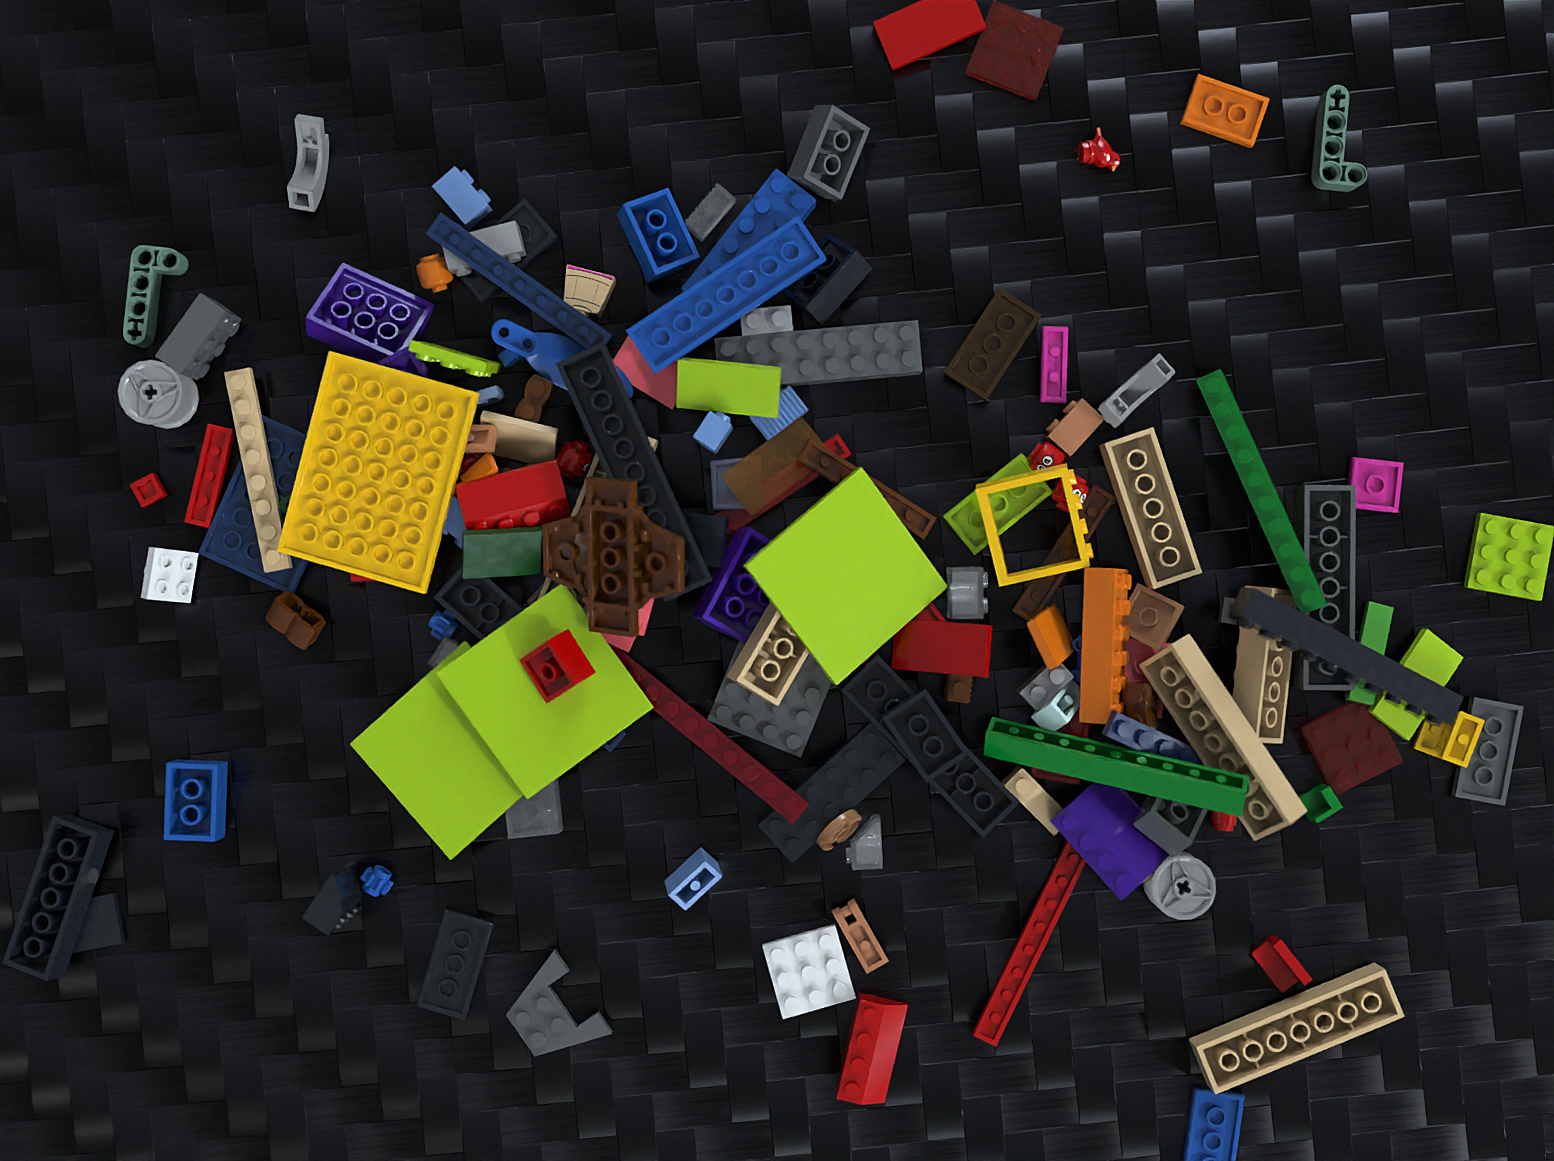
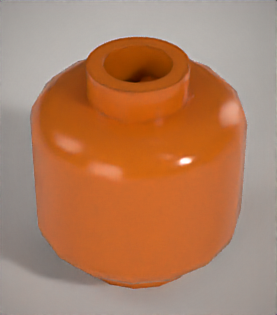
M439 253L420 258V263L416 265V271L421 286L425 289L432 288L433 293L448 289L446 284L452 281L453 275L448 270L445 257H440Z

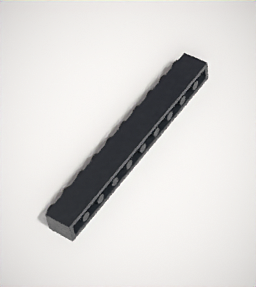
M1240 588L1229 614L1230 617L1238 620L1236 624L1248 630L1253 628L1259 631L1258 636L1266 640L1273 641L1274 639L1280 642L1279 646L1291 652L1296 650L1302 653L1301 658L1309 662L1315 663L1317 661L1323 664L1321 668L1335 674L1339 672L1343 675L1342 679L1345 681L1364 685L1363 690L1375 695L1381 694L1385 696L1384 700L1388 703L1405 706L1404 711L1415 716L1422 715L1426 717L1424 721L1431 725L1440 727L1441 724H1453L1463 696L1256 588Z

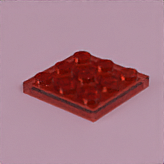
M993 0L985 21L986 29L981 31L965 74L1035 101L1064 27Z
M1351 701L1300 726L1327 784L1335 795L1403 763L1386 725L1368 712L1369 705Z

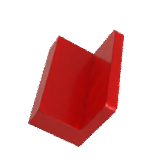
M1274 934L1251 952V955L1281 992H1285L1297 981L1305 986L1312 980L1284 942Z

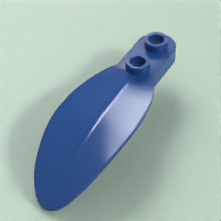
M499 319L491 327V336L497 344L524 356L539 374L568 391L556 363L587 350L585 347L571 337L549 332H532L508 319ZM503 327L508 329L506 336L499 335V330ZM530 339L531 345L524 347L522 345L523 340ZM615 365L631 398L633 395L632 384L624 372Z

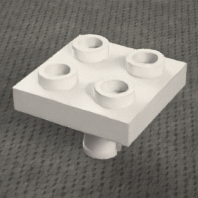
M149 547L146 567L144 569L141 598L191 603L198 553Z

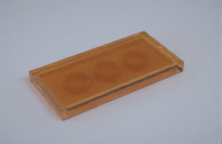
M802 416L721 475V479L751 517L813 472L796 461L808 438H812L826 447Z

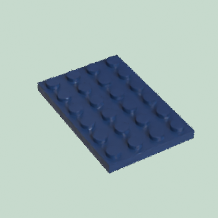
M262 415L278 499L280 501L292 495L307 435ZM240 458L198 554L283 592L287 590L295 593L309 560L290 555L292 568L269 573L264 572L242 459ZM281 508V513H282V518H283V523H284L286 516H285V514H284V512H283V510H282V508Z

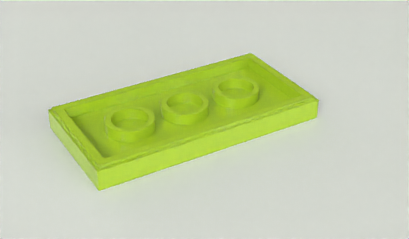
M681 357L678 359L677 408L713 412L718 410L722 413L778 418L781 367Z
M1020 453L986 482L1031 472L1032 470L1028 466L1029 461L1023 453ZM1045 481L989 494L999 535L1052 494V489ZM974 490L943 515V518L972 554L976 555L989 542L976 490Z
M1422 628L1399 664L1445 687L1463 657L1430 630ZM1378 694L1374 705L1370 706L1368 712L1400 737L1410 740L1424 719V716L1412 715L1404 711L1405 706L1388 703L1384 700L1385 696Z

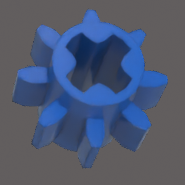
M445 609L444 613L440 610L436 611L428 626L433 629L430 633L432 636L443 640L444 637L451 639L458 630L460 623L456 621V617Z
M376 865L374 869L369 867L360 878L364 881L362 885L363 890L375 897H378L380 893L385 895L394 884V882L389 880L392 873L381 865Z

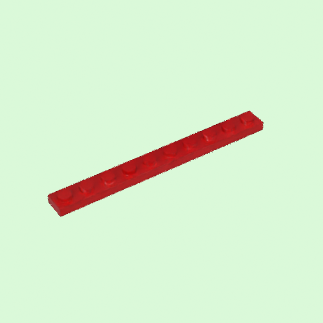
M1067 840L972 1032L973 1036L995 1047L1086 863Z

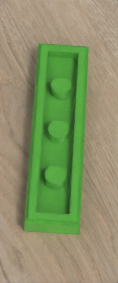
M1371 601L1366 602L1358 642L1384 655L1394 608ZM1358 683L1355 684V690L1347 691L1346 699L1371 706L1374 705L1376 695L1363 690L1364 685Z

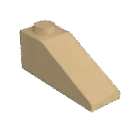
M1017 765L1001 783L1055 836L1059 831L1049 820L1063 808L1021 766Z

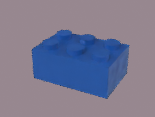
M177 759L166 763L164 840L215 842L225 837L228 761Z

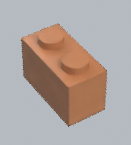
M1083 398L1077 402L1072 400L1063 410L1065 413L1064 417L1060 421L1055 419L1046 428L1048 434L1044 439L1063 451L1065 458L1071 457L1104 420Z

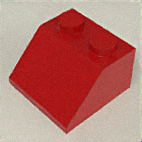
M569 629L547 640L519 660L546 704L596 673Z

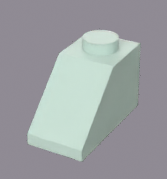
M1072 679L1044 706L1035 711L1031 718L1040 728L1051 731L1058 730L1070 721L1080 707V687Z

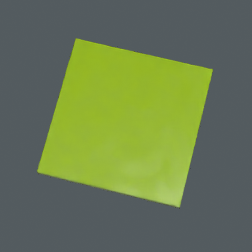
M862 467L854 470L743 565L834 685H838L948 587Z
M562 584L436 673L527 799L654 708L601 633L589 632L588 615L569 589ZM569 629L596 673L546 704L519 660L547 640Z
M467 641L458 646L350 743L450 860L458 855L524 795L436 675L438 671L472 648Z

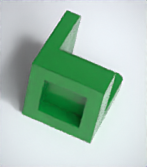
M1323 783L1298 797L1307 810L1305 812L1306 816L1315 823L1321 822L1343 808L1331 787Z

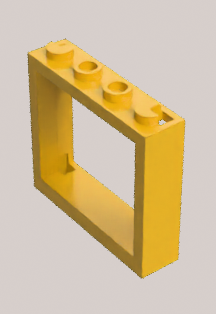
M1067 463L976 485L975 490L999 587L1090 567L1089 559L1094 558L1091 543L1085 544L1083 534H1087L1088 530L1085 518L1079 519L1078 510L1082 509L1079 494L1074 495L1072 485L1077 483L1074 470H1068ZM1061 477L1080 558L1008 574L989 494Z

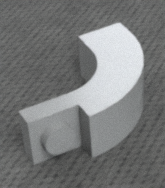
M297 114L295 118L297 162L294 174L287 186L289 207L315 212L322 197L329 161V135L325 134L323 118Z
M1160 353L1140 368L1099 405L1098 410L1101 412L1103 419L1114 428L1121 424L1139 404L1176 373Z

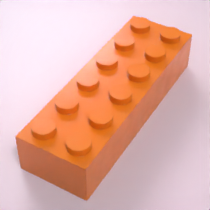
M1085 568L1079 722L1106 724L1112 710L1123 715L1126 711L1123 691L1126 683H1128V677L1125 676V666H1128L1129 663L1126 641L1130 637L1127 615L1131 611L1130 600H1127L1128 590L1131 589L1132 578L1128 574V569Z

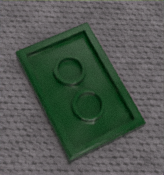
M541 527L463 531V579L540 574Z

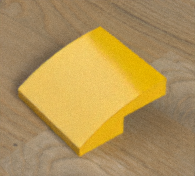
M1458 711L1452 725L1441 724L1438 727L1425 722L1426 717H1424L1412 748L1467 768L1485 720Z

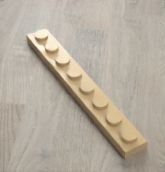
M244 368L224 372L264 572L269 573L292 568L290 555L277 551L284 523L252 368Z

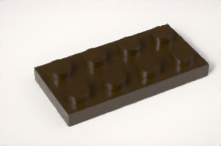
M999 288L943 374L986 401L1042 315Z

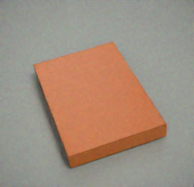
M1198 74L1180 124L1252 148L1270 98Z
M1056 603L1047 606L1027 622L1030 633L1049 670L1059 666L1075 651L1072 647L1073 639Z

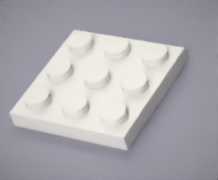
M835 924L762 944L783 1019L856 999Z

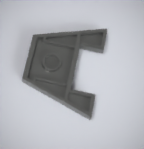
M556 949L506 1014L534 1056L612 1034L611 1028L599 1011L577 1025L550 986L551 983L569 971L568 966Z

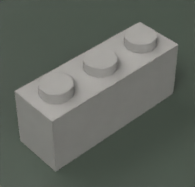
M516 221L469 232L511 263L521 260L520 257L526 256L520 228ZM442 246L448 270L452 274L464 276L472 273L473 267Z

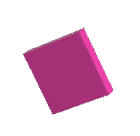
M1352 457L1350 459L1348 485H1356V509L1398 513L1404 463Z

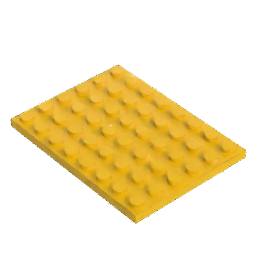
M329 351L277 551L422 594L427 593L480 393Z

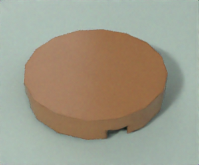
M855 809L844 812L821 832L817 839V844L823 850L832 849L834 847L832 843L835 841L838 843L843 842L858 827V821L861 820V816Z

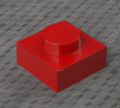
M151 473L130 484L141 507H147L168 496L156 473Z

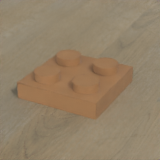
M1137 583L1129 598L1131 611L1127 615V625L1130 627V637L1160 652L1180 617L1184 606Z

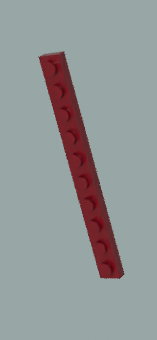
M613 645L610 646L654 706L653 710L792 824L795 823L810 804L622 649Z

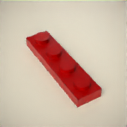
M212 424L207 425L184 522L210 528L217 511L236 430Z

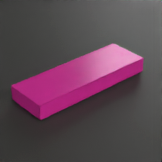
M1042 327L1040 403H1066L1068 327Z

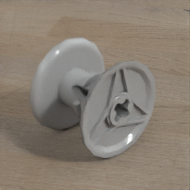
M154 360L137 362L128 368L120 379L118 388L120 405L128 416L137 422L152 424L165 429L180 427L189 421L196 412L199 401L198 388L192 378L179 374L163 362Z
M1181 851L1174 857L1169 855L1157 868L1153 879L1143 882L1144 890L1149 900L1167 916L1179 920L1194 919L1204 914L1212 905L1216 894L1215 878L1210 868L1200 859L1184 851Z

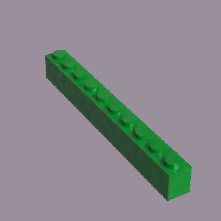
M1219 369L1197 379L1198 386L1299 611L1306 614L1328 605L1224 373Z
M995 717L991 718L985 735L984 756L1239 817L1242 815L1250 776Z

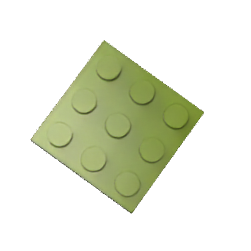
M411 340L408 349L409 351L416 352L415 358L429 362H441L440 365L452 369H465L466 373L476 376L491 377L492 373L499 374L502 365L430 342Z
M1477 513L1464 587L1542 601L1554 537V526Z

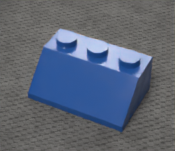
M669 188L625 203L618 211V219L648 283L669 276L700 258Z

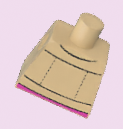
M567 264L564 301L588 318L589 315L600 318L616 285V279L611 275Z

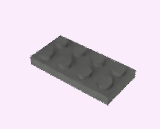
M1470 696L1467 714L1483 719L1485 722L1467 768L1457 765L1452 796L1505 806L1524 706Z

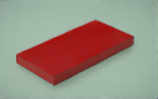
M921 0L873 22L892 71L986 29V24L976 0Z
M910 620L894 634L891 669L988 677L992 626Z

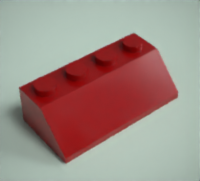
M556 459L455 484L467 531L535 527L571 517Z
M861 992L858 993L835 1089L836 1099L860 1105L885 1103L908 1007L907 1003Z

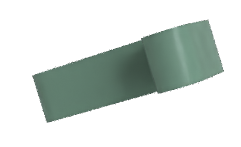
M1342 85L1330 87L1322 94L1318 101L1311 179L1316 188L1349 192L1362 185L1368 175L1366 168L1362 164L1343 162L1349 92ZM1327 120L1335 124V130L1329 128ZM1325 145L1332 148L1333 155L1326 152ZM1323 170L1330 173V180L1324 178ZM1348 172L1355 176V183L1349 180Z
M141 245L132 251L123 336L128 343L146 348L154 342L162 274L181 275L188 268L187 258L176 250ZM151 254L150 262L145 265L144 257ZM176 256V264L173 267H169V260ZM148 279L147 288L142 290L141 283L143 280ZM142 304H145V312L142 315H139V307ZM142 332V335L136 338L137 333Z

